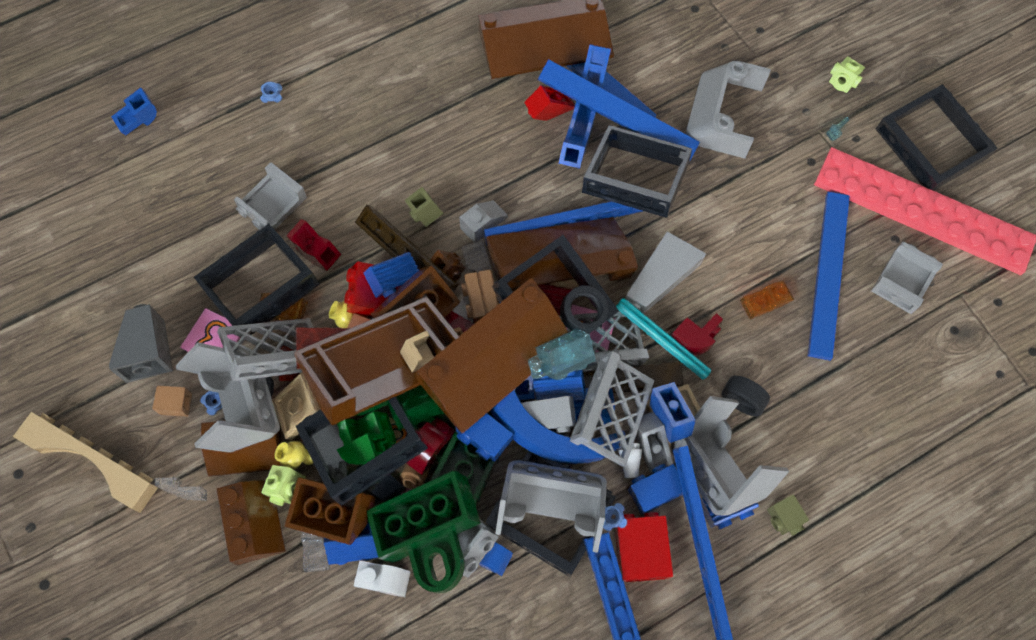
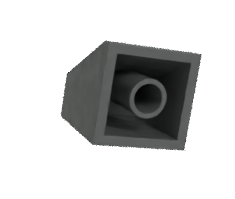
M139 304L134 306L133 309L125 311L111 356L109 369L126 383L173 371L165 320L150 304Z

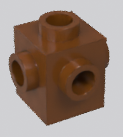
M437 250L431 258L455 282L460 279L461 273L466 269L460 262L462 260L461 257L453 251Z

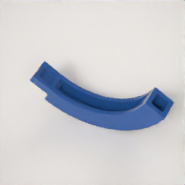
M593 44L589 45L582 78L603 88L611 48ZM577 101L567 135L562 145L559 164L580 168L588 146L596 112Z
M514 390L490 410L495 420L513 433L514 441L540 457L568 464L592 463L606 458L583 444L576 445L572 443L570 437L557 434L541 425L526 411ZM616 433L608 435L610 441L618 438ZM602 437L591 440L598 445L604 444ZM619 441L612 443L614 451L621 448Z

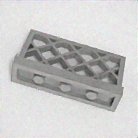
M619 311L607 320L612 324L607 332L601 327L595 330L603 336L598 344L586 336L570 348L572 351L569 355H561L555 359L552 367H563L566 364H581L583 372L595 371L600 357L611 352L600 346L605 338L616 345L613 351L620 355L619 360L631 367L643 366L649 355L647 349L643 347L639 327L631 321L632 326L628 330L617 322L620 317H626ZM597 313L576 314L573 316L578 321L590 323L592 322L591 320L596 318ZM614 326L625 334L621 341H618L609 334ZM629 336L636 342L637 348L629 349L622 342ZM583 340L594 347L591 353H584L578 348Z
M310 318L218 327L217 331L232 368L230 375L233 381L301 373L302 370L294 356V352L304 348L302 346L305 342L312 345L320 341ZM306 327L308 333L305 335L295 330V328ZM280 329L286 332V335L282 337L274 333L273 330ZM258 332L264 336L260 340L250 335V333ZM234 334L240 337V340L235 342L229 339L227 335ZM292 335L302 341L298 345L288 340L289 336ZM270 338L279 342L277 347L266 343V339ZM246 340L256 345V347L251 350L241 344ZM285 345L295 351L284 352L280 348ZM260 347H261V348H263V349H265V350H267V351H269V352H271V353H270V354H260V353H258L257 351H258V350L260 349ZM238 350L248 356L235 357L234 353Z
M611 351L599 359L570 441L576 445L583 444L615 463L625 466L654 380L619 360L620 355ZM617 367L623 370L626 380L618 381L615 373ZM636 379L645 383L643 392L639 394L633 381ZM628 382L632 396L625 398L620 385ZM614 387L619 401L611 403L608 392L610 388ZM634 398L637 410L636 413L631 415L626 401ZM619 403L625 414V417L617 419L613 408L614 405ZM607 408L612 422L604 425L600 414L603 409ZM627 419L630 431L628 435L624 436L619 422ZM613 424L618 438L610 441L605 427ZM596 430H600L604 441L602 445L591 441ZM620 442L623 450L621 457L615 454L612 443Z

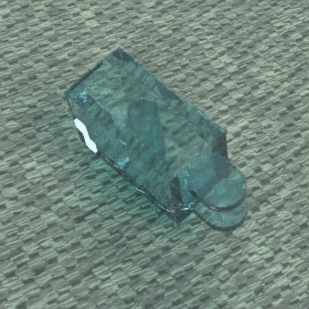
M575 329L536 347L538 355L530 358L528 364L533 379L548 376L554 380H561L575 370H583L588 364L596 361L590 334Z

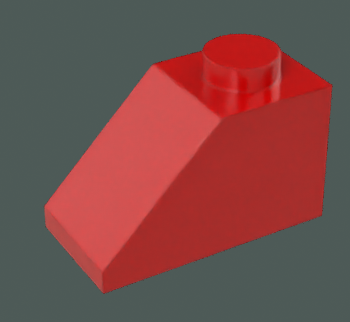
M542 85L524 102L528 108V114L533 119L548 121L575 108L570 97L551 87Z

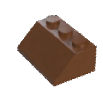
M431 265L421 268L370 314L377 318L427 297L445 318L461 301Z
M216 422L201 423V437ZM281 425L279 431L272 438L234 452L202 449L208 476L270 471L272 465L281 466L280 462L275 459L276 448L281 444Z
M298 477L284 527L351 545L369 523L367 510L374 507L376 496L360 493L341 506L330 497L324 483Z
M266 480L238 482L217 488L229 561L235 565L286 552L277 505L269 502L270 497L261 493Z

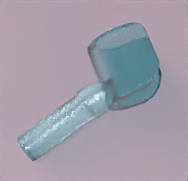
M845 117L838 124H833L830 130L826 132L831 141L838 139L842 135L840 129L849 121L848 117Z

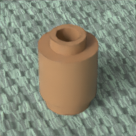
M406 464L400 474L403 485L409 489H415L423 485L431 470V466L421 475Z

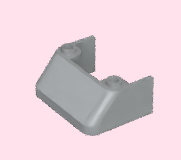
M732 61L703 72L685 134L699 141L698 146L746 158L754 138L734 133L733 119L726 114L719 113L726 85L731 83L762 92L771 69L741 61Z
M199 342L176 365V370L198 374L199 381L204 389L218 392L226 421L218 420L194 443L195 448L234 452L272 438L279 431L280 425L266 378L233 381L230 375L232 368L224 348ZM238 351L234 353L235 357L248 356Z
M710 396L694 416L696 421L692 436L675 441L674 449L688 446L700 494L715 515L728 516L767 498L790 471L785 467L759 465L753 474L746 479L725 449L732 435L731 427L726 419L739 402L735 399Z
M520 460L512 461L508 464L495 534L501 535L503 520L516 523L524 519L525 512L575 521L574 527L581 535L594 536L593 552L598 553L605 520L607 481L603 476L594 473Z

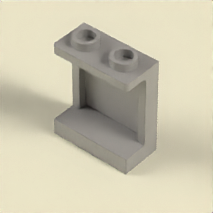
M270 162L265 167L267 175L242 200L239 197L234 199L238 213L244 218L250 217L253 220L254 226L259 230L267 224H270L275 230L307 198L301 185Z
M902 242L894 250L871 291L912 314L921 306L924 300L922 297L943 264L937 261L935 257L919 251L914 245Z
M481 520V524L457 534L465 562L463 576L467 578L478 568V564L487 552L493 548L494 543L499 537Z

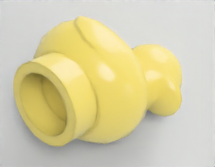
M335 301L330 308L329 318L333 319L339 328L347 329L354 313L346 312L347 304L344 301Z
M282 442L276 448L275 459L283 467H290L295 470L302 462L306 465L313 464L307 449H305L301 442Z

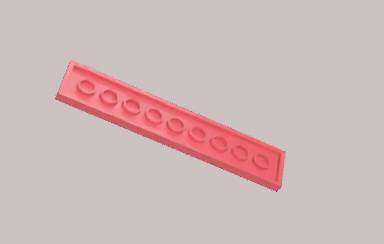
M833 147L830 148L814 183L815 186L828 192L849 195V201L1019 275L1026 271L1036 243V235Z

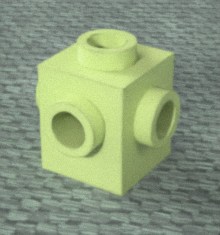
M847 56L841 64L838 62L835 64L830 72L833 76L829 82L837 90L847 93L852 87L856 88L863 78L860 75L865 67Z
M272 465L261 493L270 497L269 502L279 506H283L284 503L291 504L298 477L305 479V476L290 467Z

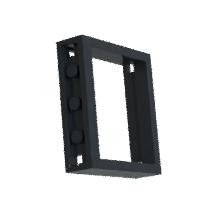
M943 84L885 116L876 127V131L922 186L933 191L984 162L998 149L994 142L983 132L979 124L971 118L965 108L959 104ZM932 101L939 106L978 152L941 175L896 123L898 120Z
M609 125L584 175L582 193L667 218L689 165L692 148ZM610 147L679 166L668 195L598 175Z
M270 224L258 230L251 237L241 242L234 249L194 276L200 287L232 326L270 322L320 285L313 272ZM275 244L300 273L236 319L212 289Z
M561 235L492 285L493 291L497 295V300L502 302L513 293L507 283L554 251L579 286H592L605 296L608 303V315L605 321L619 312L564 235ZM588 298L597 310L595 303L590 298ZM590 333L575 334L572 340L551 357L547 363L557 359Z
M398 395L389 399V402L408 436L337 483L312 437L331 424L320 409L313 415L307 416L295 426L330 497L341 506L428 449Z
M530 451L527 452L523 459L526 462L570 469L567 463L552 461ZM606 489V507L611 506L616 498L612 495L613 492ZM501 497L485 522L494 532H496ZM503 522L501 536L568 577H571L586 551L584 539L593 537H584L571 562L505 522Z

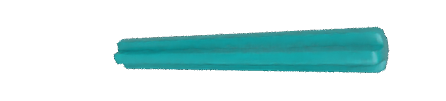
M623 298L620 300L616 307L623 315L698 377L704 380L709 376L712 370L627 299Z

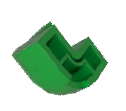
M372 412L359 420L345 419L337 423L339 437L343 441L344 446L336 450L347 463L364 465L396 444L395 435L387 413Z

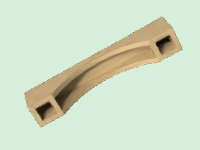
M31 412L13 435L14 438L42 454L70 452L87 457L103 473L109 485L111 496L139 513L142 512L158 489V487L151 484L153 481L151 477L142 472L138 475L131 472L133 469L131 465L122 460L119 463L111 460L114 456L103 448H100L99 451L92 448L93 442L83 436L79 440L72 436L75 433L73 430L63 424L60 428L53 425L56 420L44 413L38 416Z

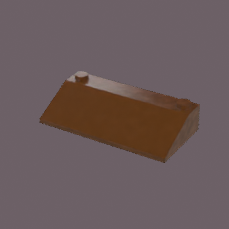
M564 0L478 15L479 34L491 79L543 70L548 59L562 67L586 63L590 44L611 48L609 58H614L602 0Z
M614 217L486 237L497 281L561 235L566 237L593 276L608 274L610 281L628 279L632 277L638 268L633 248ZM552 251L507 284L514 292L530 278L537 285L573 280L574 278L555 252Z
M530 278L420 368L413 376L461 434H463L568 344L572 337L548 297L535 281Z
M425 297L294 352V356L320 409L331 425H335L420 385L413 376L417 371L411 372L400 353L407 339L428 331L430 336L426 344L435 357L459 336L432 302Z

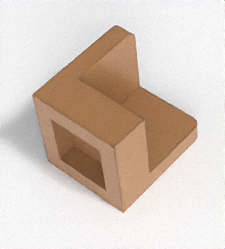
M157 386L152 409L160 415L188 417L192 393L185 387Z

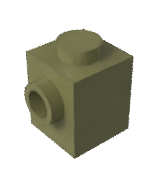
M423 187L405 199V202L411 209L409 212L416 223L421 221L425 227L444 214Z
M794 494L767 509L771 516L772 526L777 532L780 531L782 535L790 532L793 536L805 529L802 524L810 521Z

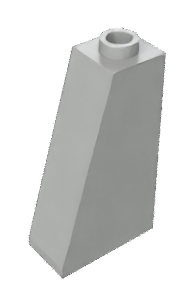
M666 232L625 299L642 313H646L695 271L703 262L706 253Z

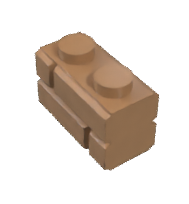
M492 270L465 274V283H461L463 297L468 296L469 304L465 305L468 319L472 318L473 323L478 322L499 304L496 298L497 295L492 288V285L495 284Z

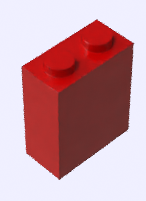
M357 261L348 269L346 281L349 282V286L344 298V302L347 304L346 312L373 317L370 313L386 300L384 296L375 298L364 275V272L374 264Z
M658 512L645 513L644 517L635 518L634 514H624L627 525L624 528H614L618 564L624 583L671 579L673 577L666 516H659Z

